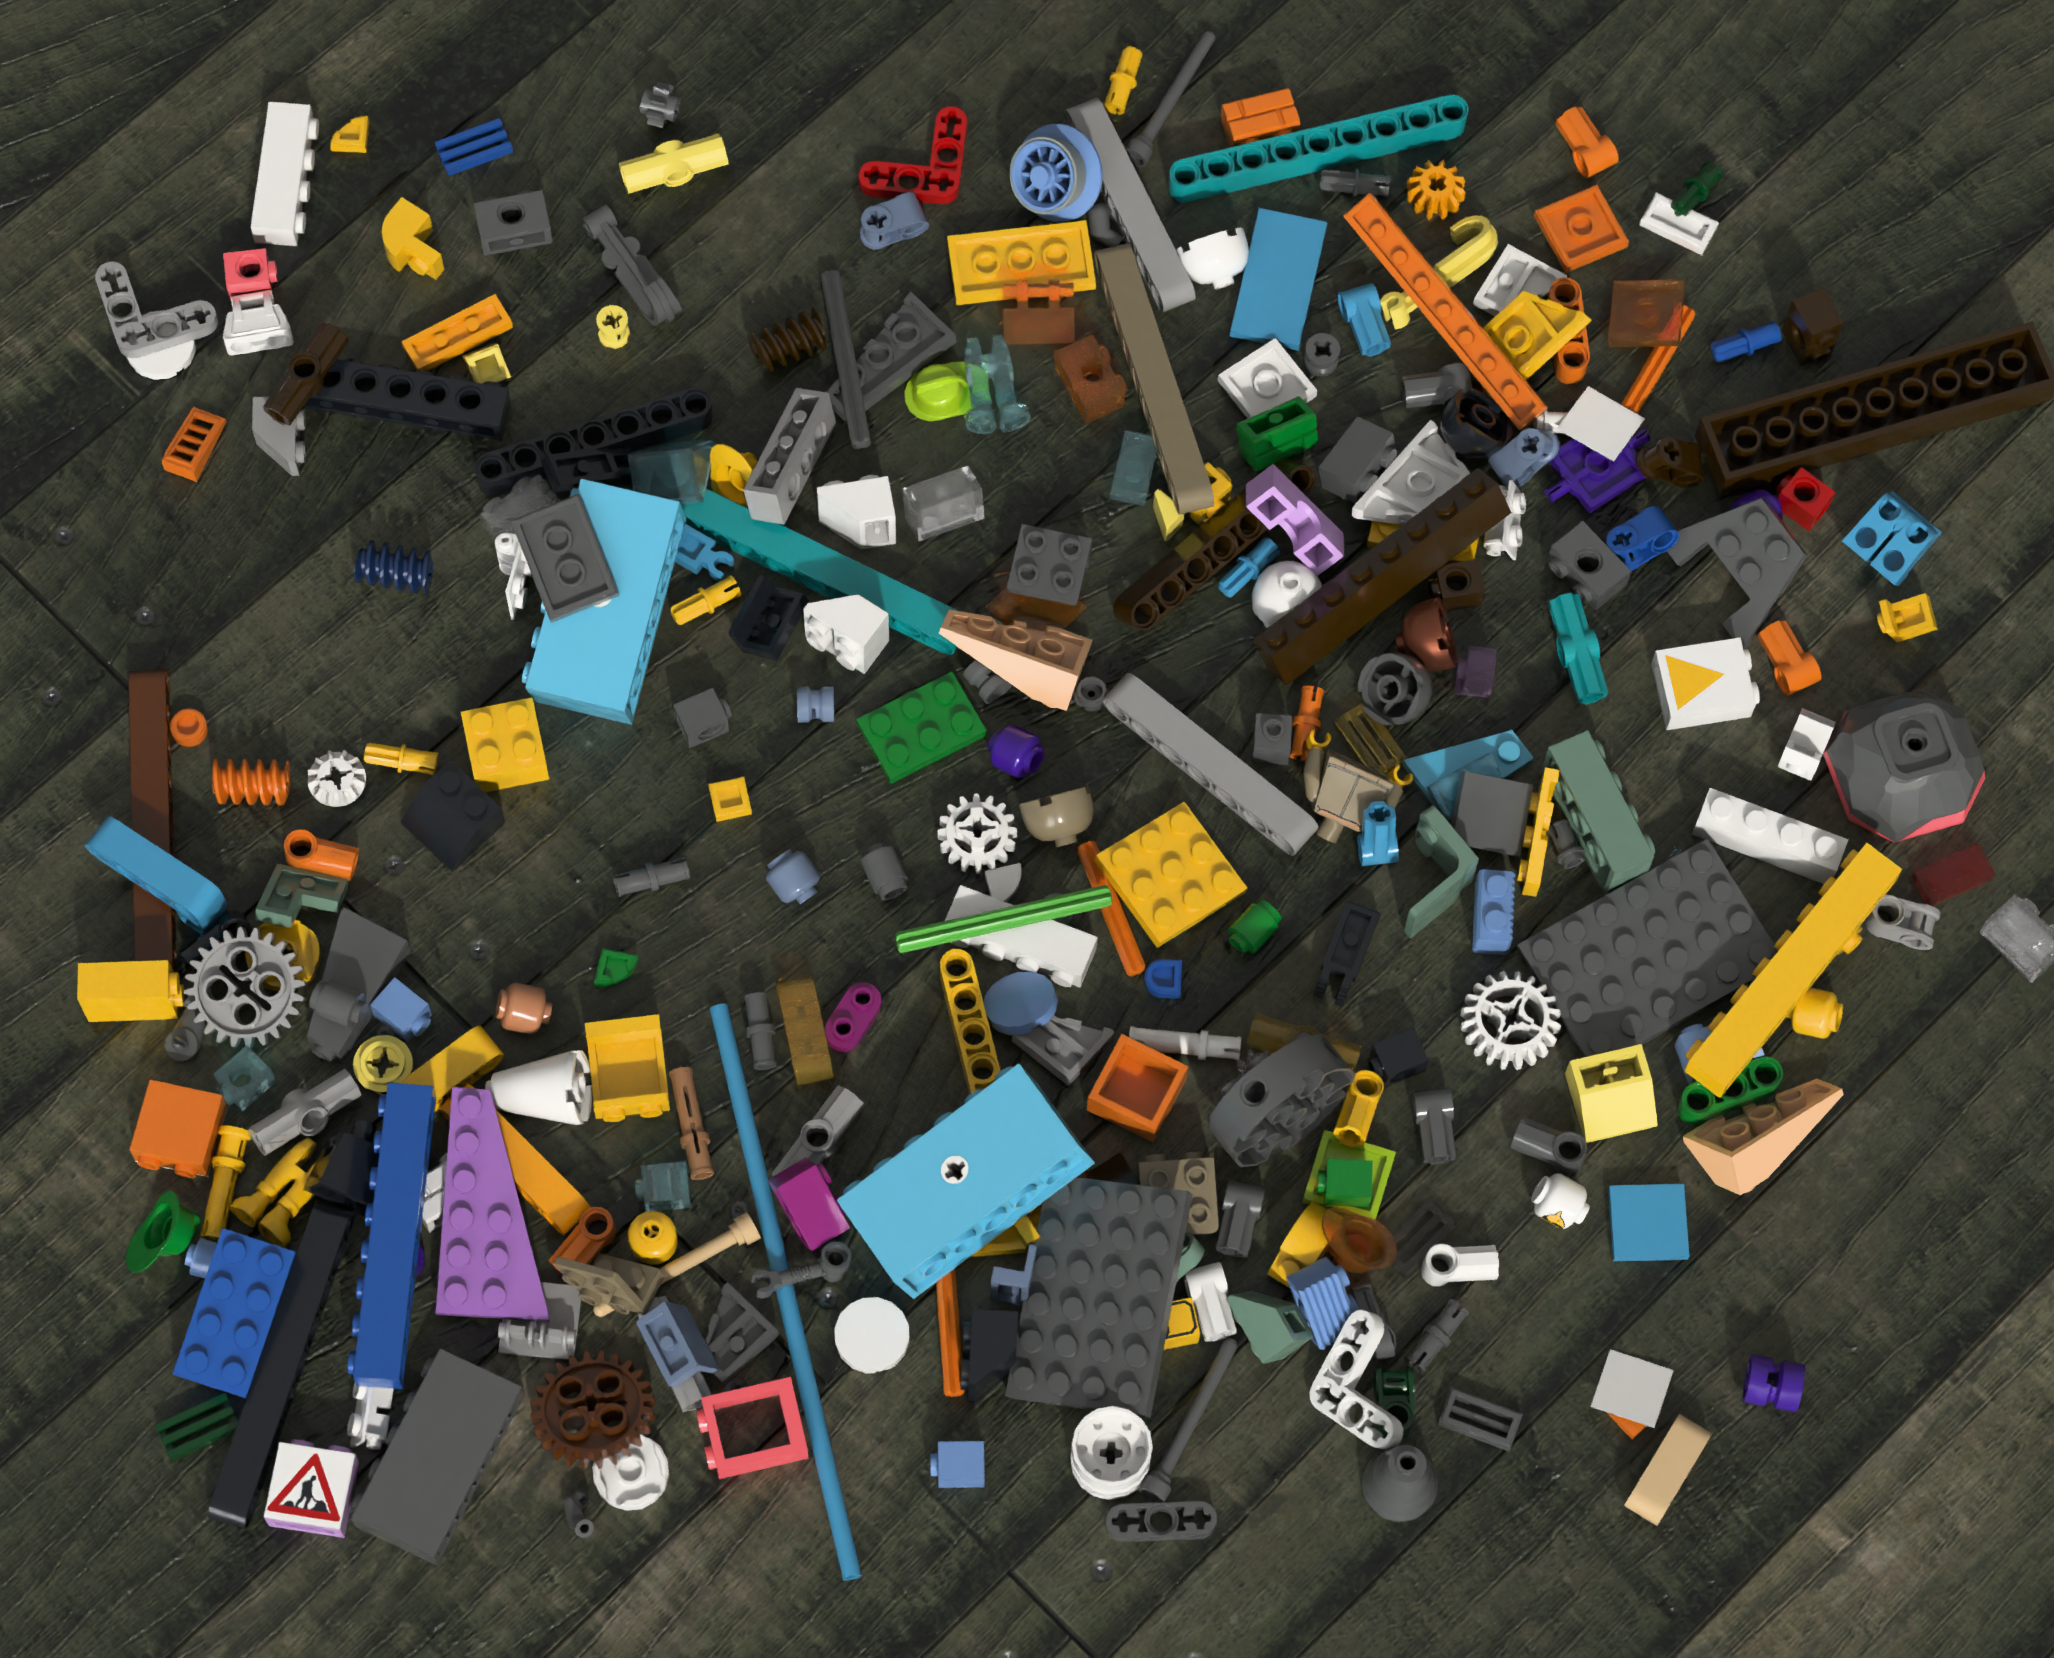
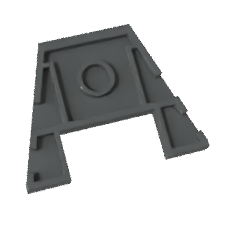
M1762 498L1678 530V542L1667 551L1675 563L1682 566L1705 546L1710 545L1750 598V601L1722 623L1732 638L1741 637L1743 649H1746L1751 644L1753 635L1761 623L1764 624L1770 614V609L1780 594L1784 593L1808 556L1768 502Z

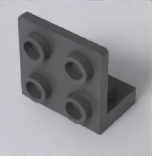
M1022 524L1009 575L1007 591L1073 606L1077 605L1085 569L1088 568L1091 558L1092 538Z

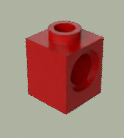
M1802 467L1793 477L1788 474L1776 489V492L1779 493L1778 499L1782 505V512L1808 532L1830 508L1836 494L1835 491ZM1795 494H1805L1809 497L1810 501H1801L1796 498Z

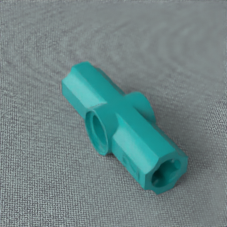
M1567 593L1559 595L1557 598L1549 601L1548 607L1557 633L1556 647L1560 663L1563 668L1568 670L1577 703H1584L1586 705L1598 702L1600 699L1607 697L1608 689L1599 662L1600 648L1596 633L1593 629H1589L1579 594Z

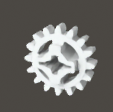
M978 793L974 794L973 802L969 803L963 796L959 797L960 807L958 808L949 804L947 806V813L950 817H940V826L943 828L938 830V840L943 841L940 844L941 853L951 852L949 863L952 865L958 860L961 861V871L963 872L968 869L969 865H972L975 868L976 874L981 873L983 865H987L990 870L995 869V860L1005 864L1007 862L1005 851L1014 852L1015 842L1011 839L1017 838V828L1010 827L1014 824L1013 814L1004 816L1006 805L1001 803L997 807L993 806V796H989L985 802H980ZM969 815L963 822H958L964 816ZM985 815L990 816V817L993 818L995 821H991V820H990L988 817H986ZM973 830H980L981 837H974ZM959 846H963V847H964L965 849H967L970 853H968V852L962 850ZM991 846H996L991 851L985 853Z

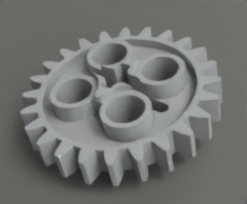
M239 927L237 938H234L229 930L223 931L224 942L221 943L215 937L209 938L213 949L208 950L199 947L198 951L202 955L203 960L190 961V964L197 969L196 974L185 975L187 980L194 982V987L184 990V994L195 996V1001L190 1003L187 1008L199 1009L200 1013L193 1021L195 1023L207 1021L208 1024L205 1027L204 1033L209 1035L217 1030L216 1042L223 1043L228 1036H231V1047H238L241 1039L244 1038L246 1047L253 1048L255 1037H257L262 1045H268V1033L280 1039L282 1034L279 1026L292 1028L293 1024L288 1016L290 1014H302L294 1004L295 1001H306L305 996L297 993V988L306 986L307 982L297 980L296 975L304 970V966H292L291 963L298 954L293 952L285 955L283 953L288 944L286 941H281L276 946L273 945L274 933L269 932L261 940V930L258 928H254L251 936L248 937L245 928ZM242 951L249 952L253 960L251 968L245 972H241L235 963L237 955ZM225 965L241 981L251 980L250 989L271 1005V1010L267 1011L252 995H240L242 987L232 978L226 976L220 970V967ZM271 975L276 976L281 983L280 990L275 996L267 995L263 988L264 981ZM222 979L228 986V993L225 998L218 1001L212 996L211 986L216 980ZM249 1003L256 1010V1018L251 1024L246 1025L240 1020L239 1011L243 1005Z

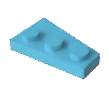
M1513 730L1408 758L1403 760L1402 766L1408 774H1413V780L1444 818L1448 820L1453 814L1460 771L1508 780L1532 764L1534 757Z

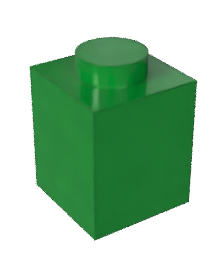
M1327 1158L1325 1170H1318L1317 1193H1324V1205L1369 1207L1372 1197L1373 1161Z

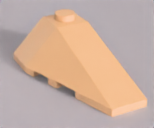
M1814 1079L1776 1094L1775 1102L1756 1106L1754 1103L1742 1107L1743 1114L1725 1120L1723 1115L1712 1118L1684 1135L1683 1141L1716 1185L1742 1195L1743 1193L1750 1192L1756 1185L1769 1178L1843 1096V1090L1820 1079Z

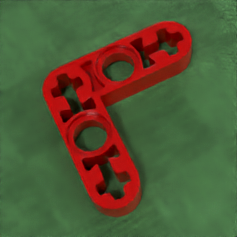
M949 106L938 112L935 121L930 166L881 161L867 162L860 168L858 173L861 191L867 196L893 199L903 193L912 192L915 193L919 202L936 204L953 202L959 194L967 133V117L964 111L958 107ZM949 119L956 120L953 138L947 137ZM950 148L957 153V157L951 162H945L939 159L938 153L942 149ZM872 174L879 175L877 184H870ZM890 175H894V187H889ZM905 176H913L919 181V184L913 189H904L900 186L899 181ZM924 178L929 179L928 190H924ZM941 181L948 182L946 191H939Z

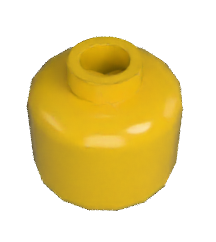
M1810 987L1786 1018L1791 1019L1792 1029L1797 1034L1825 1039L1831 1032L1838 1031L1842 1020L1843 1004L1838 1003L1837 996L1833 992Z
M648 1211L638 1215L631 1222L628 1230V1242L634 1257L650 1265L661 1264L669 1260L675 1253L678 1244L677 1231L672 1219L664 1213L657 1211Z

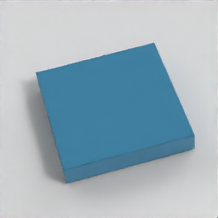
M1684 1184L1609 1185L1608 1198L1613 1261L1688 1260L1690 1255Z

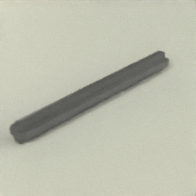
M832 269L821 274V281L852 447L859 450L861 448H868L871 444L841 277L837 270Z

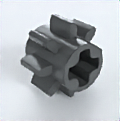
M658 82L657 86L654 85L653 89H645L641 99L640 113L646 114V117H648L647 124L663 128L667 121L675 122L680 109L681 97L673 93V85Z

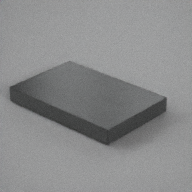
M579 494L511 520L551 623L619 596Z

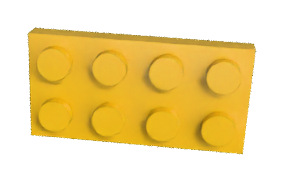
M1086 220L947 236L956 305L1096 289Z

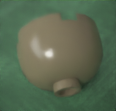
M1089 786L1019 804L1024 824L1033 837L1041 841H1055L1056 847L1077 842L1076 835L1088 828L1094 813L1093 799Z

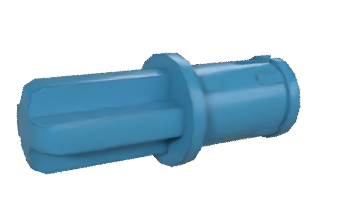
M1264 537L1249 553L1237 558V565L1219 581L1218 589L1226 597H1232L1251 579L1256 580L1264 567L1280 555L1277 545L1269 538Z

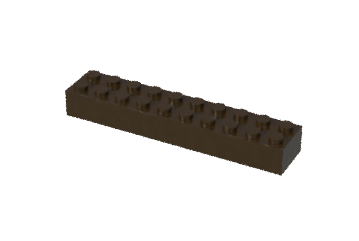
M2032 321L1701 417L1695 437L1700 445L1702 455L1718 495L1722 497L1784 479L1788 474L1794 476L1801 467L1806 471H1812L2048 402L2054 394V370Z

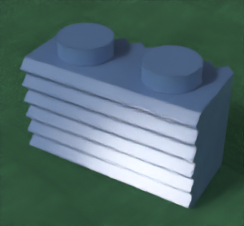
M1479 870L1475 882L1472 942V952L1506 955L1509 952L1513 940L1514 879L1516 876L1512 871Z
M1324 1257L1286 1277L1295 1300L1294 1302L1314 1335L1311 1340L1320 1350H1325L1326 1346H1332L1335 1343L1348 1317L1353 1312L1359 1310L1351 1294L1347 1295L1345 1287L1350 1285L1346 1272L1340 1264L1334 1266L1327 1257Z

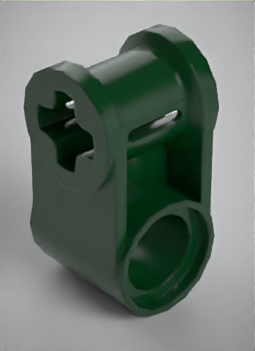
M1374 1367V1399L1376 1404L1388 1413L1400 1415L1405 1420L1406 1424L1402 1426L1403 1437L1401 1441L1408 1437L1414 1421L1413 1367H1406L1404 1371H1382L1381 1367ZM1377 1424L1378 1431L1383 1434L1382 1438H1386L1388 1432L1384 1429L1385 1426Z

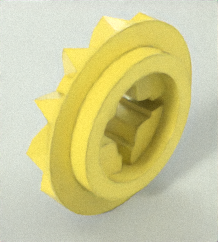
M379 1035L366 1040L357 1049L353 1059V1070L357 1080L365 1089L375 1091L380 1095L382 1092H387L388 1083H400L411 1074L413 1058L409 1048L403 1041L393 1036ZM385 1051H387L389 1063L395 1066L387 1068L383 1078H381L378 1067L372 1066V1064L380 1063Z

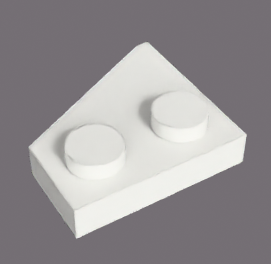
M1508 244L1476 294L1473 305L1496 316L1521 292L1526 291L1542 299L1549 294L1550 287L1555 280L1563 277L1567 278V275Z

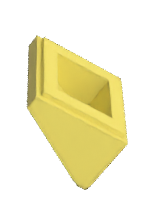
M497 343L463 355L470 375L476 383L483 384L487 381L498 383L511 377Z
M1157 489L1154 492L1153 509L1163 538L1167 542L1183 526L1184 514L1178 515L1173 500L1162 490Z

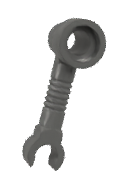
M830 1242L822 1249L818 1262L781 1272L758 1270L752 1275L751 1282L765 1281L769 1286L758 1289L756 1297L761 1299L768 1298L774 1291H778L783 1286L795 1284L796 1282L799 1283L800 1281L803 1282V1280H810V1278L814 1279L823 1276L829 1282H838L843 1278L844 1273L850 1266L851 1251L848 1246L841 1242Z

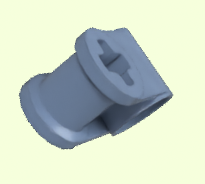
M903 193L891 200L865 209L861 216L860 240L869 249L877 250L905 239L915 238L924 233L929 228V222L915 193Z
M1528 428L1521 431L1507 445L1491 455L1488 462L1504 486L1507 487V490L1509 480H1513L1519 488L1527 483L1537 471L1555 458L1559 451V440L1551 431Z

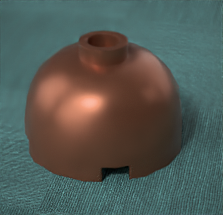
M1439 597L1418 603L1407 611L1401 621L1402 633L1396 634L1399 652L1417 658L1429 672L1455 668V663L1457 662L1453 632L1451 627H1448L1444 618L1441 619V617L1448 615Z

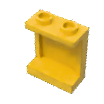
M659 1014L585 1023L593 1106L596 1119L603 1118L605 1122H617L625 1119L626 1115L635 1114L651 1118L662 1115V1111L670 1110Z

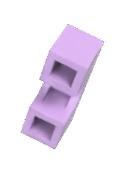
M1274 464L1246 484V507L1269 530L1279 524L1287 532L1293 543V553L1309 569L1315 572L1317 576L1344 557V533Z

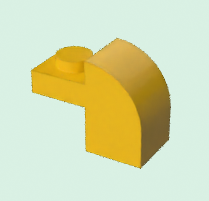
M403 197L390 210L382 225V238L388 261L398 272L408 263L410 268L419 275L424 276L427 274L437 280L444 271L442 255L424 243L433 232L430 215Z
M1313 1200L1288 1233L1280 1247L1281 1250L1267 1274L1290 1288L1286 1277L1320 1260L1331 1247L1345 1220Z

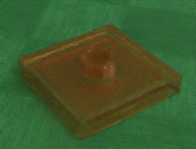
M1684 280L1614 281L1608 332L1609 347L1680 346L1686 288Z

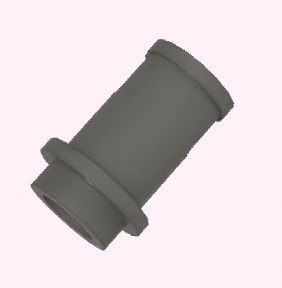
M1559 820L1554 822L1553 826H1549L1548 833L1559 854L1557 857L1558 863L1563 864L1565 869H1570L1583 863L1585 860L1583 857L1585 850L1583 847L1578 846L1569 820Z

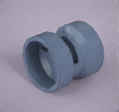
M823 686L820 690H811L809 687H797L798 723L809 722L811 719H820L822 722H834V686Z

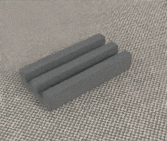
M1451 1387L1438 1425L1510 1451L1523 1414ZM1454 1400L1512 1421L1511 1426L1453 1405ZM1449 1414L1455 1415L1457 1417L1463 1418L1465 1420L1507 1435V1437L1503 1438L1501 1436L1495 1435L1493 1433L1455 1420L1453 1418H1450Z

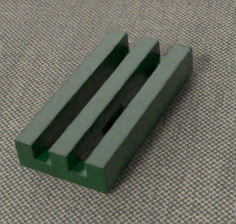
M223 1393L157 1423L155 1427L172 1462L235 1433L238 1419L226 1393ZM222 1406L224 1407L223 1410L215 1414H212L204 1419H201L169 1435L167 1434L168 1431L176 1427H179L189 1421H192ZM229 1418L230 1423L176 1448L172 1445V1443Z

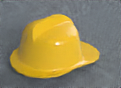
M725 444L713 446L710 451V477L714 493L748 508L743 489L758 462L756 456L750 452L739 453Z

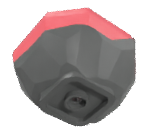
M1911 691L1845 710L1823 753L1848 820L1891 842H1899L1963 823L1985 780L1981 756L1961 708L1926 691ZM1908 743L1918 744L1920 750H1911Z

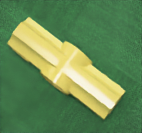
M718 133L685 144L679 140L667 141L657 146L654 153L620 162L619 169L629 194L663 183L668 187L683 185L690 181L694 174L727 165L728 157L723 140Z

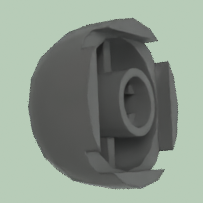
M1387 653L1372 658L1362 669L1358 681V692H1362V698L1365 703L1361 705L1373 721L1383 725L1406 724L1416 719L1428 707L1432 695V680L1426 667L1417 658L1404 653Z

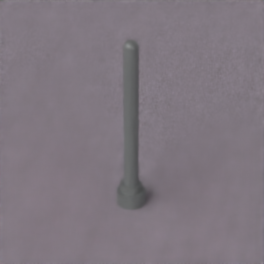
M1205 31L1141 135L1130 139L1124 147L1134 166L1143 168L1152 157L1153 140L1215 41V34L1212 31Z
M1228 1338L1222 1343L1157 1469L1151 1470L1149 1475H1145L1137 1490L1146 1498L1156 1503L1165 1502L1172 1489L1169 1486L1171 1479L1169 1477L1237 1349V1342L1234 1339Z

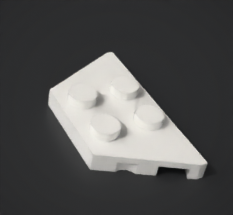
M1430 420L1358 500L1352 507L1353 517L1404 525L1409 519L1413 518L1470 474L1463 462L1456 458V452L1441 439L1437 433L1438 426L1435 422Z

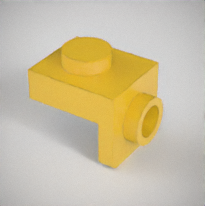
M1209 462L1205 463L1204 466L1213 491L1214 507L1190 512V517L1199 526L1226 505L1225 503L1231 498L1232 484L1230 477L1223 469L1219 467L1215 469Z
M1926 593L1892 604L1887 599L1879 601L1881 612L1877 613V619L1883 634L1887 633L1896 643L1938 630L1930 597Z

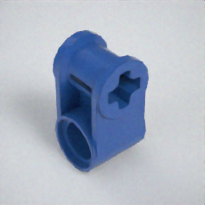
M1651 506L1622 525L1613 528L1607 535L1606 542L1612 552L1632 571L1657 555L1673 548L1679 540V533L1660 507ZM1618 536L1621 537L1623 543H1619ZM1630 552H1632V555H1633V557H1634L1633 560H1631V558H1630V555H1629Z

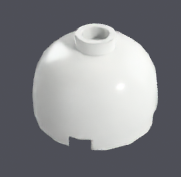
M1235 228L1237 234L1235 236H1228L1225 230L1189 242L1190 250L1186 252L1182 247L1177 248V254L1190 279L1199 284L1213 283L1214 289L1234 284L1233 276L1243 271L1249 256L1248 243L1243 228Z
M1279 561L1268 566L1258 576L1252 591L1253 612L1255 615H1258L1259 619L1264 622V626L1268 628L1322 587V583L1316 573L1305 564L1296 561Z

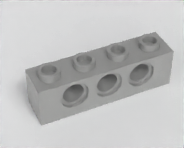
M801 388L795 389L743 489L751 519L785 524L836 424L829 393Z

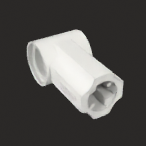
M1437 1244L1430 1248L1421 1264V1275L1428 1284L1437 1287L1444 1286L1449 1282L1497 1280L1499 1267L1498 1252L1495 1245L1451 1247L1448 1244ZM1442 1259L1447 1263L1449 1270L1445 1272L1436 1270L1432 1266L1431 1260Z
M1216 1262L1188 1271L1183 1276L1188 1298L1192 1297L1205 1342L1226 1339L1236 1334L1237 1330L1231 1309L1226 1300L1228 1287L1221 1263Z

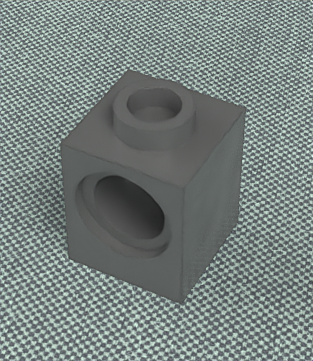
M713 688L673 704L675 720L689 749L729 732L728 718L732 717L731 710L724 697L718 699Z
M1256 713L1253 729L1252 763L1288 765L1291 751L1292 715Z

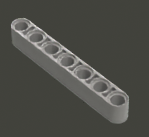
M1094 98L1066 109L1064 115L1067 125L1083 132L1092 141L1100 156L1103 173L1100 193L1105 203L1110 206L1111 215L1121 235L1125 238V243L1130 244L1138 269L1159 310L1166 312L1195 300V290L1190 277L1099 98Z
M1126 673L1103 698L1105 707L1117 719L1287 854L1294 856L1317 831L1318 824L1311 815L1135 675Z

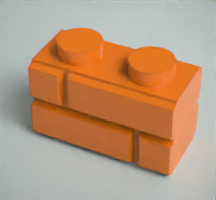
M1289 88L1225 103L1221 106L1220 118L1229 147L1300 131V118L1294 106Z

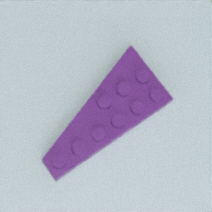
M452 1087L436 1315L550 1322L491 1091L487 1089Z

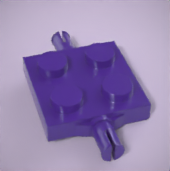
M1641 428L1638 432L1634 433L1615 461L1608 459L1575 439L1568 441L1559 447L1558 454L1549 461L1559 474L1560 481L1545 489L1546 497H1550L1549 501L1553 503L1561 496L1570 492L1580 501L1589 514L1647 478L1637 467L1636 449L1651 441L1650 434L1646 433L1647 430L1645 428Z

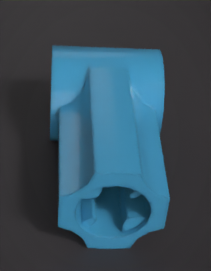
M1370 283L1338 292L1337 298L1341 315L1346 323H1350L1361 355L1371 357L1381 354L1384 350L1390 348L1391 341L1380 314L1381 303L1374 284Z
M1373 801L1367 809L1363 810L1362 833L1357 835L1358 855L1361 866L1397 863L1399 861L1398 841L1395 832V809L1384 801Z

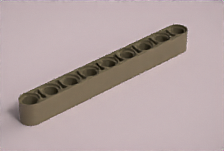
M1127 243L1094 251L1097 273L1178 515L1214 507L1212 487L1132 248Z

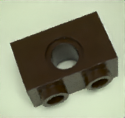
M1823 287L1792 300L1781 332L1801 366L1810 362L1818 364L1832 355L1844 322Z

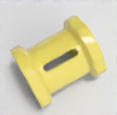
M617 305L605 306L599 311L596 319L599 329V340L605 347L621 348L627 344L628 337L630 336L627 313Z

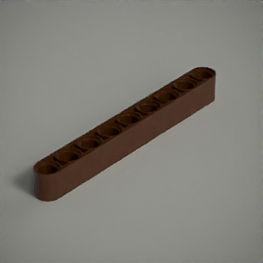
M167 669L130 671L129 722L132 830L174 857L170 686ZM133 882L135 961L169 960L173 972H177L176 911Z

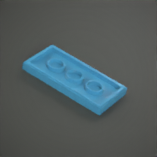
M1259 208L1249 249L1248 262L1245 266L1230 330V337L1267 344L1276 338L1283 348L1299 351L1328 222Z

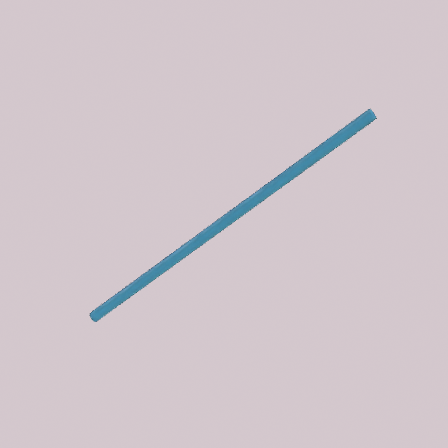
M717 1004L710 1007V1013L770 1270L777 1272L790 1270L771 1187L767 1181L768 1174L727 1004ZM791 1284L781 1287V1289L776 1291V1296L842 1578L844 1581L853 1580L862 1575L794 1285Z

